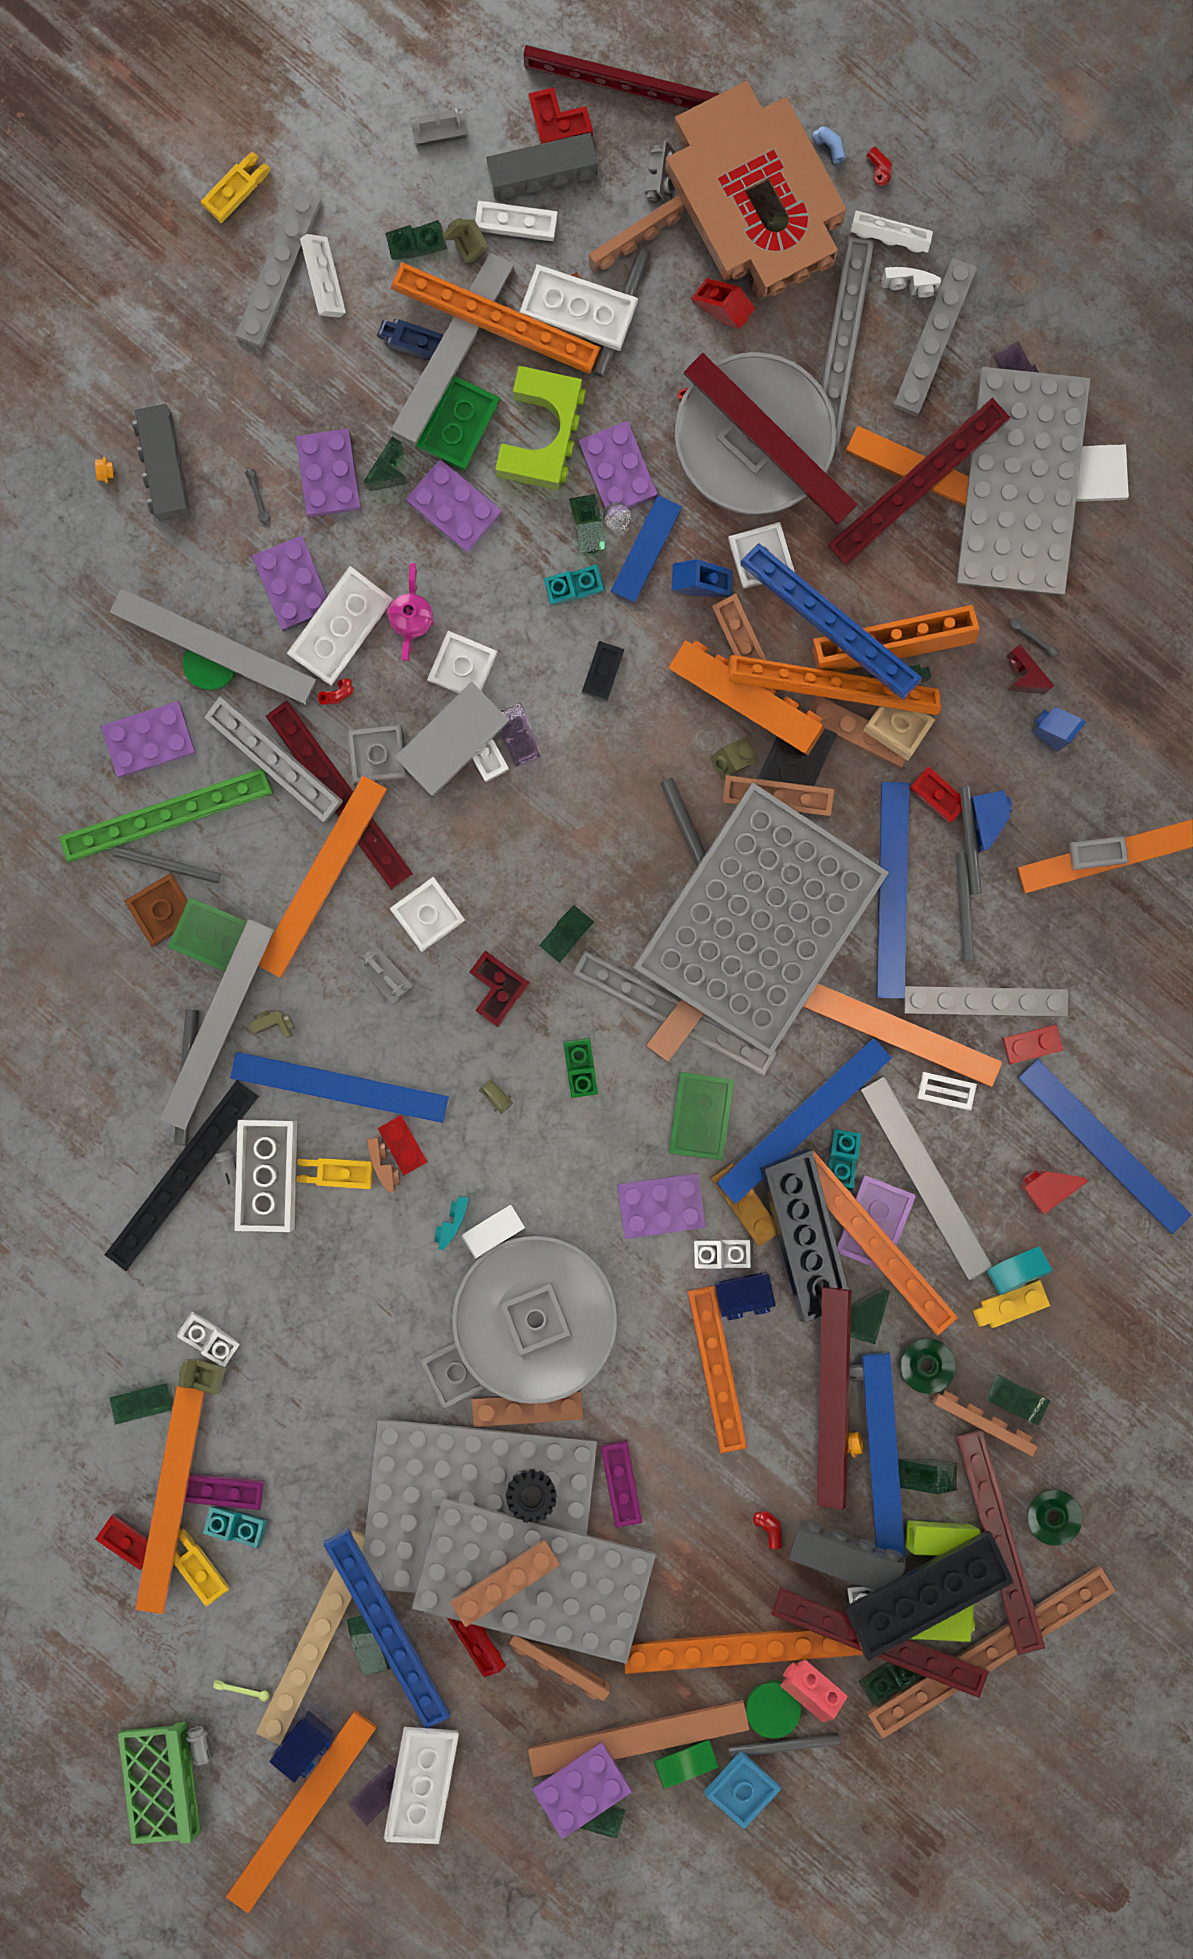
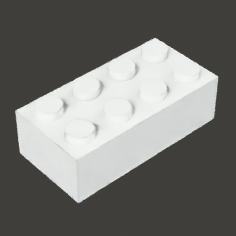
M238 1120L235 1231L291 1232L295 1230L297 1121Z

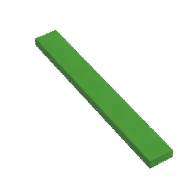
M261 768L59 836L66 860L68 863L113 849L116 846L119 847L273 795L274 793L267 772Z

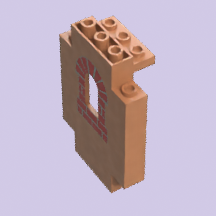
M745 81L675 117L674 130L684 149L666 157L665 170L724 281L731 278L733 280L739 279L749 270L754 278L752 290L756 298L762 295L763 297L775 296L783 292L787 285L795 282L797 284L808 279L811 273L827 270L834 264L838 249L828 230H835L843 224L847 209L787 97L762 108L748 81ZM768 180L788 216L789 222L787 227L780 232L767 230L745 191Z

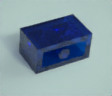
M767 1271L714 1282L721 1317L727 1316V1320L743 1318V1313L754 1311V1315L770 1312V1307L776 1306L770 1275Z
M308 1710L282 1741L281 1745L276 1748L269 1762L295 1783L300 1776L305 1778L315 1765L312 1763L318 1754L322 1757L331 1747L332 1742L330 1739L333 1730Z

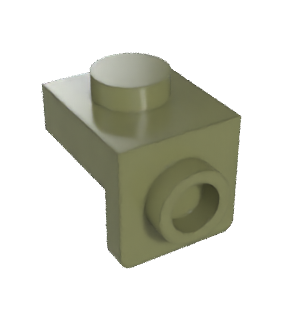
M455 219L442 234L444 241H455L466 264L474 263L489 248L475 219Z
M747 737L724 746L711 756L714 767L723 780L726 775H733L759 761Z
M269 1010L263 1011L254 1016L255 1021L249 1023L254 1034L279 1025L285 1038L293 1036L291 1032L294 1029L292 1019L289 1014L284 1015L283 1011L280 1010L271 1014Z
M184 1359L179 1371L178 1386L182 1388L192 1387L211 1394H220L226 1367L202 1359Z

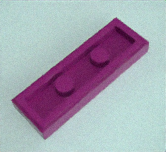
M623 1440L600 1445L615 1528L642 1523L628 1441Z
M190 1473L185 1502L261 1510L265 1481Z

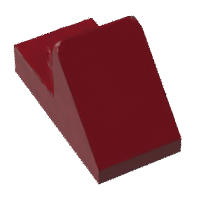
M1021 644L1007 655L1008 663L1013 671L1021 673L1023 676L1008 691L1045 694L1055 686Z

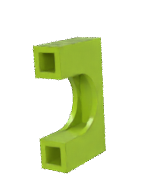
M518 366L513 388L514 400L549 409L557 417L560 430L555 440L542 449L530 450L501 444L495 468L496 477L559 491L560 484L566 483L569 467L565 466L566 457H572L574 441H571L572 431L577 432L580 415H576L578 405L583 406L586 389H582V379Z
M908 1520L905 1548L913 1554L940 1556L981 1533L978 1528L971 1524ZM976 1603L911 1639L971 1642V1633L975 1630L973 1608Z

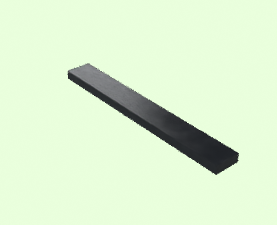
M239 1080L235 1081L104 1254L107 1258L123 1270H129L213 1159L214 1154L219 1151L238 1126V1120L244 1118L260 1097Z

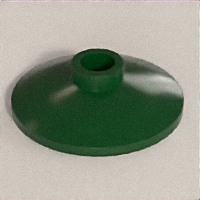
M924 1338L911 1343L906 1348L901 1358L900 1369L903 1379L912 1389L924 1394H933L942 1391L951 1383L955 1375L956 1363L951 1350L944 1343L936 1339ZM924 1360H930L931 1367L927 1370L922 1368Z
M1047 1490L1032 1500L1027 1512V1522L1030 1531L1039 1541L1051 1546H1060L1072 1541L1078 1535L1082 1526L1083 1515L1079 1503L1070 1494L1061 1490ZM1051 1511L1057 1512V1517L1054 1520H1049L1048 1514Z

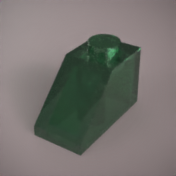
M590 494L570 498L569 502L580 554L586 552L595 553L599 550L607 549L603 520L596 495Z
M880 1287L851 1303V1338L872 1344L876 1343L890 1293L888 1289Z
M898 1458L900 1488L931 1494H942L957 1490L956 1462L938 1459Z

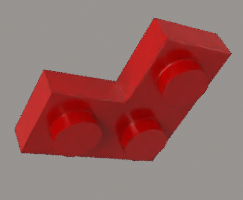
M554 87L528 93L540 144L591 133V136H593L587 106L560 112Z

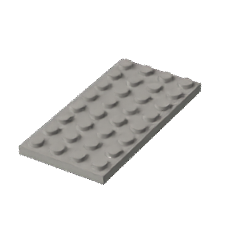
M982 367L976 412L993 397L1011 418L971 454L956 579L957 585L1059 596L1065 595L1091 378Z
M442 1497L412 1609L461 1621L450 1604L452 1599L545 1539L560 1565L471 1624L627 1664L656 1556L654 1552L540 1522L533 1524L532 1521H528V1523H524L522 1519L518 1520L513 1515Z

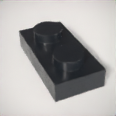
M601 641L598 642L582 694L608 701L624 649Z

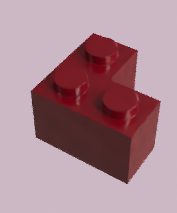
M485 950L469 972L491 988L475 1011L499 1028L527 990L530 982Z

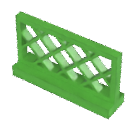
M177 1722L173 1726L130 1729L118 1732L132 1844L180 1841V1844L191 1843L201 1833L190 1743L186 1742V1737L188 1736L187 1722ZM165 1734L167 1747L163 1752L151 1742L155 1735ZM135 1737L143 1744L137 1754L128 1747L127 1738ZM146 1747L158 1757L152 1767L140 1758ZM161 1760L170 1767V1775L167 1779L154 1770ZM134 1763H137L147 1772L140 1782L131 1772V1767ZM149 1776H152L162 1785L155 1795L143 1785ZM164 1788L173 1795L174 1803L170 1808L158 1798ZM138 1790L151 1800L144 1810L135 1803V1794ZM153 1803L165 1813L159 1823L147 1813ZM168 1816L177 1823L178 1832L170 1833L162 1826V1823ZM142 1818L154 1828L149 1835H139L138 1823Z

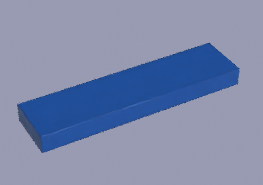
M659 495L657 496L611 589V593L629 602L636 603L682 506Z

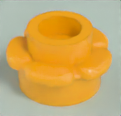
M107 457L96 459L97 481H105V484H108L109 478H114L113 462H108Z
M849 1430L847 1454L851 1453L853 1458H856L859 1454H864V1445L860 1432L851 1433V1430Z

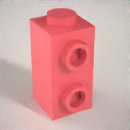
M806 1660L791 1663L783 1674L785 1679L781 1687L821 1722L833 1720L848 1697Z

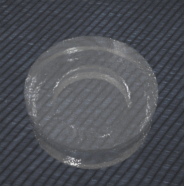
M614 502L605 508L603 519L608 528L614 531H621L630 524L631 512L624 503Z

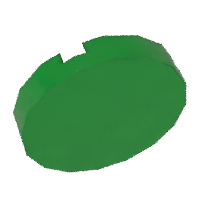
M186 650L183 656L182 667L186 677L194 686L200 689L216 691L225 688L235 676L234 671L189 650Z
M776 1680L767 1681L755 1686L748 1695L745 1706L747 1720L753 1730L761 1736L771 1739L784 1737L791 1733L799 1723L801 1715L800 1703L781 1687L783 1682Z

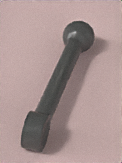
M248 468L245 475L250 479L260 511L258 517L261 522L266 523L269 521L270 516L265 511L255 480L256 472L254 469Z
M1019 619L1012 620L1010 623L1012 630L1022 632L1045 649L1050 657H1055L1058 654L1056 647H1050L1021 626L1022 623Z

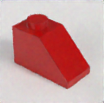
M709 278L705 279L690 298L696 305L721 324L740 329L756 309L739 286Z
M1034 1170L1023 1178L1024 1183L1019 1187L1038 1213L1046 1214L1088 1181L1085 1177L1042 1170L1037 1172V1170Z

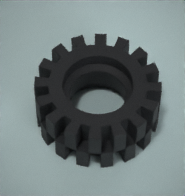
M530 1469V1471L522 1470L520 1471L521 1474H515L513 1480L509 1481L508 1489L506 1490V1501L510 1512L514 1514L516 1519H522L524 1523L532 1521L534 1524L537 1523V1520H545L548 1514L551 1515L553 1507L556 1506L557 1494L550 1477L544 1475V1472L540 1470L537 1472L535 1469ZM527 1486H536L542 1492L541 1501L535 1506H526L520 1499L522 1490Z

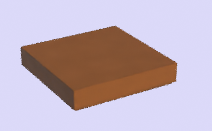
M169 873L125 899L124 902L151 947H155L173 936L188 899L174 875Z

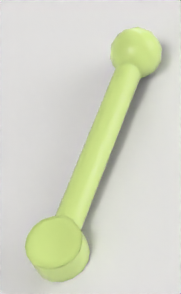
M215 1680L213 1683L214 1689H224L257 1697L262 1702L269 1699V1693L266 1690L261 1692L225 1684L219 1680Z

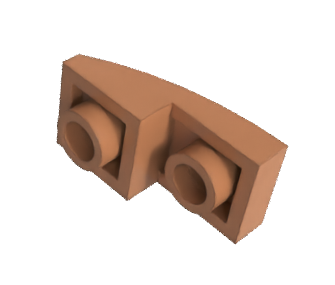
M381 1137L368 1138L370 1158L379 1180L388 1192L396 1191V1185H400L399 1169H394V1163L383 1164V1159H387L386 1143H381Z

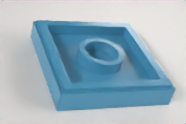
M741 1750L704 1790V1794L739 1826L745 1829L782 1788L777 1781Z

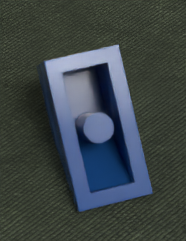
M699 559L673 563L672 590L690 596L730 597L732 596L733 570Z
M1054 707L1049 712L1045 709L1034 721L1037 726L1032 732L1058 752L1073 740L1087 722L1060 708Z
M1005 790L972 797L979 853L990 849L1010 818L1012 802L1009 796L1006 797Z

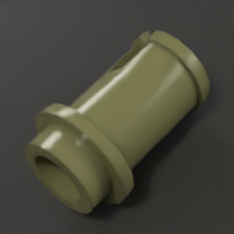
M492 1079L479 1089V1092L495 1107V1112L499 1111L502 1114L513 1104L510 1100L511 1096H506Z

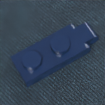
M394 319L393 322L382 320L377 333L378 338L386 341V346L430 361L444 336L438 332L400 319Z

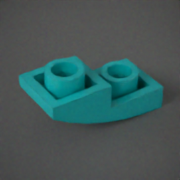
M597 564L574 572L568 570L544 578L551 605L606 592L600 568Z
M834 1129L827 1167L848 1191H852L854 1188L856 1162L859 1157L861 1133Z
M459 1195L457 1201L452 1200L450 1217H454V1222L444 1220L442 1226H437L434 1242L439 1243L438 1250H444L457 1234L465 1218L470 1197Z
M1039 1246L988 1269L987 1273L999 1295L1022 1288L1027 1282L1049 1275L1053 1269Z
M210 1506L203 1534L227 1542L233 1540L259 1548L262 1544L268 1520L231 1509Z

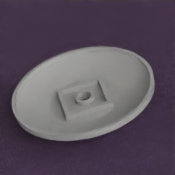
M741 353L714 363L825 473L827 472L836 444L835 417L828 397L811 374L786 358L768 353ZM693 383L690 384L680 402L676 415L674 431L675 448L685 475L704 497L726 510L747 515H764L790 508L807 497L755 444L750 443L746 435Z
M542 1236L512 1239L495 1246L481 1256L466 1273L458 1288L452 1315L453 1335L457 1350L463 1363L474 1378L488 1390L503 1398L530 1404L547 1403L566 1398L592 1381L605 1365L612 1351L618 1321L617 1307L612 1288L599 1266L577 1247L559 1239ZM533 1312H540L544 1318L543 1324L538 1328L531 1327L528 1322V1318Z

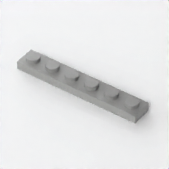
M295 189L235 335L238 340L262 349L302 252L300 238L305 234H309L320 208L321 200L319 198Z
M952 257L893 408L918 417L976 272V266Z
M220 696L204 716L206 720L322 822H327L342 804L343 800L224 696Z
M905 986L903 1014L1068 1017V989Z

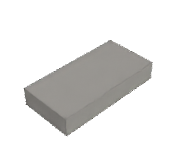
M1125 836L1069 843L1072 870L1128 863Z

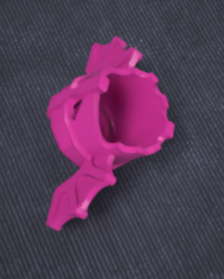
M410 563L409 593L398 596L392 601L391 606L387 608L389 624L400 637L405 639L402 647L403 661H410L412 640L427 633L431 625H434L435 620L429 603L423 597L416 595V563Z

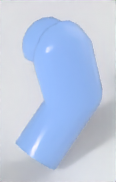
M825 126L819 127V130L814 131L813 140L815 144L822 145L825 143L829 146L833 163H840L846 159L840 136Z

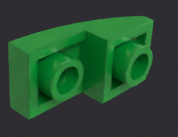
M590 1037L563 1041L571 1098L597 1095L598 1090Z
M703 1740L653 1761L663 1789L685 1782L719 1767L709 1740Z

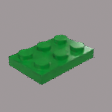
M454 376L416 445L417 449L465 472L500 403V397Z
M190 897L168 947L222 971H226L247 922Z
M680 1072L669 1153L723 1161L734 1079Z

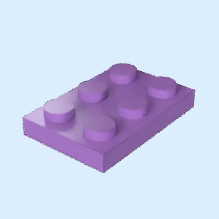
M628 421L578 440V445L607 516L657 497L658 494Z
M349 428L295 436L308 518L361 510Z
M441 459L405 499L411 507L466 553L470 551L502 514V511Z
M303 536L252 555L283 632L309 622L327 598V595Z
M179 701L101 725L118 778L196 754Z
M698 1173L617 1184L625 1239L706 1228Z
M863 1175L855 1199L897 1246L916 1195ZM843 1228L837 1243L838 1252L878 1268Z
M603 1741L532 1789L561 1839L633 1791Z

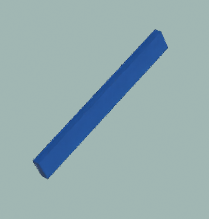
M758 543L740 561V566L902 700L921 682L922 677L761 544Z
M904 782L881 783L879 866L889 873L879 887L876 998L905 999L909 783Z
M874 1038L871 1039L716 1183L718 1187L736 1204L763 1179L760 1167L787 1157L888 1063L892 1057Z
M240 1052L235 1053L230 1076L231 1079L440 1123H444L449 1096Z
M1036 1059L1017 1077L1170 1234H1174L1192 1216L1039 1059Z
M890 1353L862 1355L875 1545L884 1550L888 1548L894 1549L905 1557Z
M347 1529L325 1540L323 1545L424 1728H430L450 1718V1711L351 1531Z

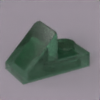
M391 437L363 482L367 490L376 491L407 483L406 476L392 468L393 466L397 467L404 457L402 442L395 437Z
M573 905L560 918L539 947L557 962L561 963L594 924V921Z

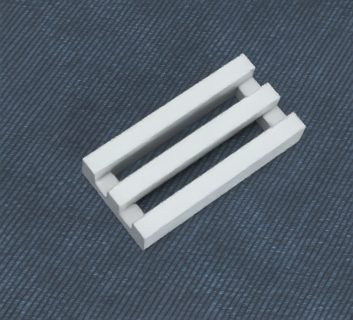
M922 1072L917 1099L971 1111L977 1084ZM928 1079L970 1089L969 1093L929 1085L927 1082ZM931 1090L966 1098L967 1103L925 1095V1091Z

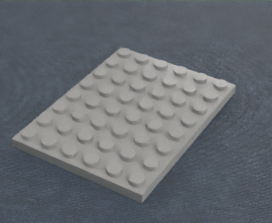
M751 783L633 968L771 1056L889 872L767 791Z
M378 1419L363 1555L382 1590L416 1593L442 1497L514 1516L510 1512L506 1501V1490L508 1489L509 1481L513 1480L515 1474H521L520 1471L522 1470L530 1471V1469H535L537 1472L539 1470L544 1472V1475L550 1477L556 1490V1506L553 1507V1512L551 1515L548 1514L545 1520L542 1521L540 1519L537 1522L587 1535L597 1441L595 1439ZM527 1486L520 1495L522 1503L526 1506H535L542 1498V1492L536 1486Z

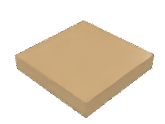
M879 706L863 731L908 761L935 719L926 713Z

